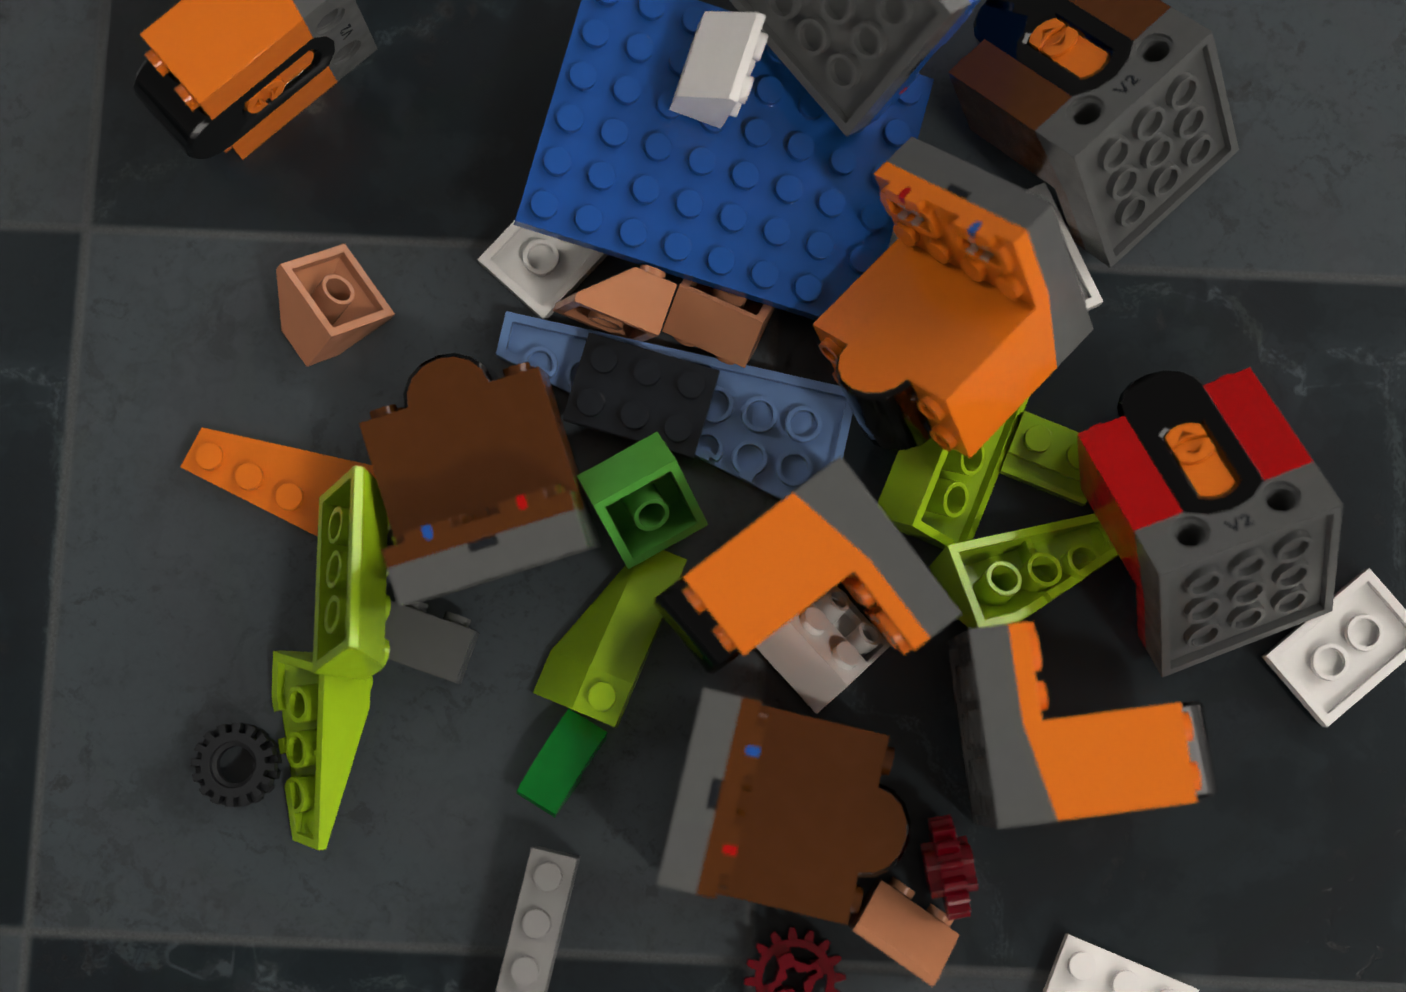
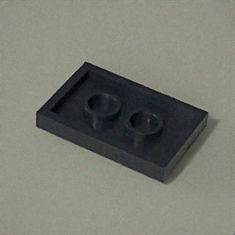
M589 332L562 419L564 422L636 443L658 431L671 453L694 460L720 371Z

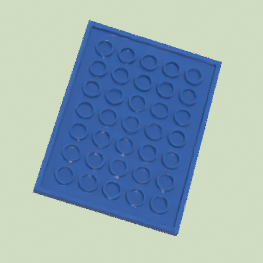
M581 0L514 225L639 265H649L667 274L817 320L889 247L894 222L881 202L880 188L874 173L911 136L918 139L934 79L919 74L900 98L890 105L877 121L846 137L766 44L760 60L756 61L750 75L754 77V81L746 103L741 105L737 117L729 115L720 129L669 109L697 26L704 12L732 11L699 0Z

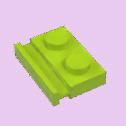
M1024 411L999 474L1082 507L1086 505L1087 499L1080 486L1077 434L1079 432Z

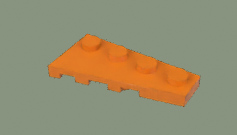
M201 427L180 466L184 470L317 537L319 497L354 465L364 467L376 479L373 467L369 464Z

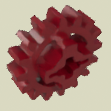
M950 814L928 818L930 842L920 844L931 898L942 897L948 921L970 917L971 907L968 892L978 891L979 888L970 844H968L967 836H956L955 826Z
M789 926L787 938L783 939L780 938L775 930L771 931L773 943L767 947L764 943L758 941L755 946L761 954L760 958H747L746 965L754 969L755 974L744 977V985L755 986L756 991L754 992H812L815 981L822 978L825 974L826 982L823 992H841L835 988V982L846 980L844 972L834 971L833 966L842 960L839 953L827 956L825 952L828 950L831 942L825 938L818 944H815L813 942L814 931L809 928L803 938L797 937L794 926ZM789 947L805 948L813 952L817 957L805 961L794 957ZM775 955L778 962L775 975L763 983V973L766 964ZM790 967H794L798 973L807 972V975L801 979L803 987L795 990L791 984L783 986L781 983L787 979L786 970Z

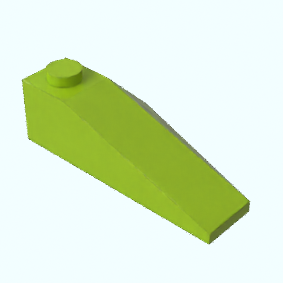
M1094 513L947 545L929 566V570L962 613L957 619L970 629L1023 621L1119 555Z
M662 550L630 569L625 565L550 651L533 693L618 728L685 568L687 559Z
M273 651L272 703L274 712L282 711L285 737L278 739L280 754L286 753L290 765L291 777L285 783V793L292 840L318 851L326 850L370 708V691L373 686V676L367 680L315 674L312 673L313 652Z

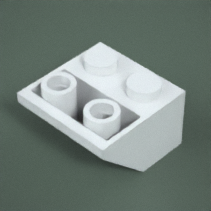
M705 11L697 26L669 110L720 129L729 115L736 118L741 105L746 103L754 81V77L750 75L756 61L760 60L768 39V34L761 32L766 15L758 12Z
M836 585L756 646L760 653L816 714L890 647L878 628L869 622L849 600L846 593Z

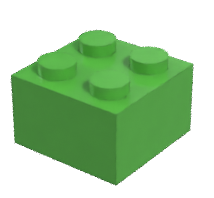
M658 431L577 475L592 506L628 569L708 525L677 460Z

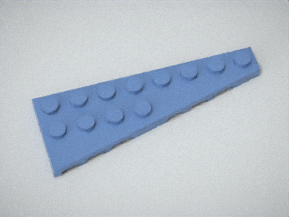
M509 311L505 313L496 356L511 365L529 362L530 366H539L548 374L551 385L569 394L589 332L719 370L720 375L695 457L780 500L789 496L793 490L828 463L840 456L843 459L857 397V391L855 390L850 393L841 386L749 365H746L745 368L737 364L729 365L719 361L717 358Z

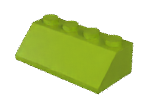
M1029 398L971 458L966 457L955 449L946 451L941 448L930 435L932 428L927 417L920 411L918 406L916 407L877 503L899 532L944 549L947 545L973 540Z
M354 465L319 497L312 673L367 680L384 668L390 652L389 641L385 639V621L390 613L391 599L386 594L388 570L381 550L387 548V534L391 529V525L377 480L361 466Z

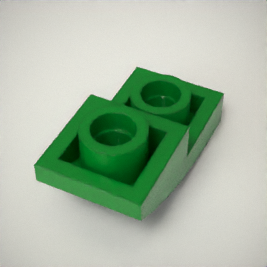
M568 709L535 758L519 785L516 794L555 818L580 783L582 773L605 742L608 732L573 710Z

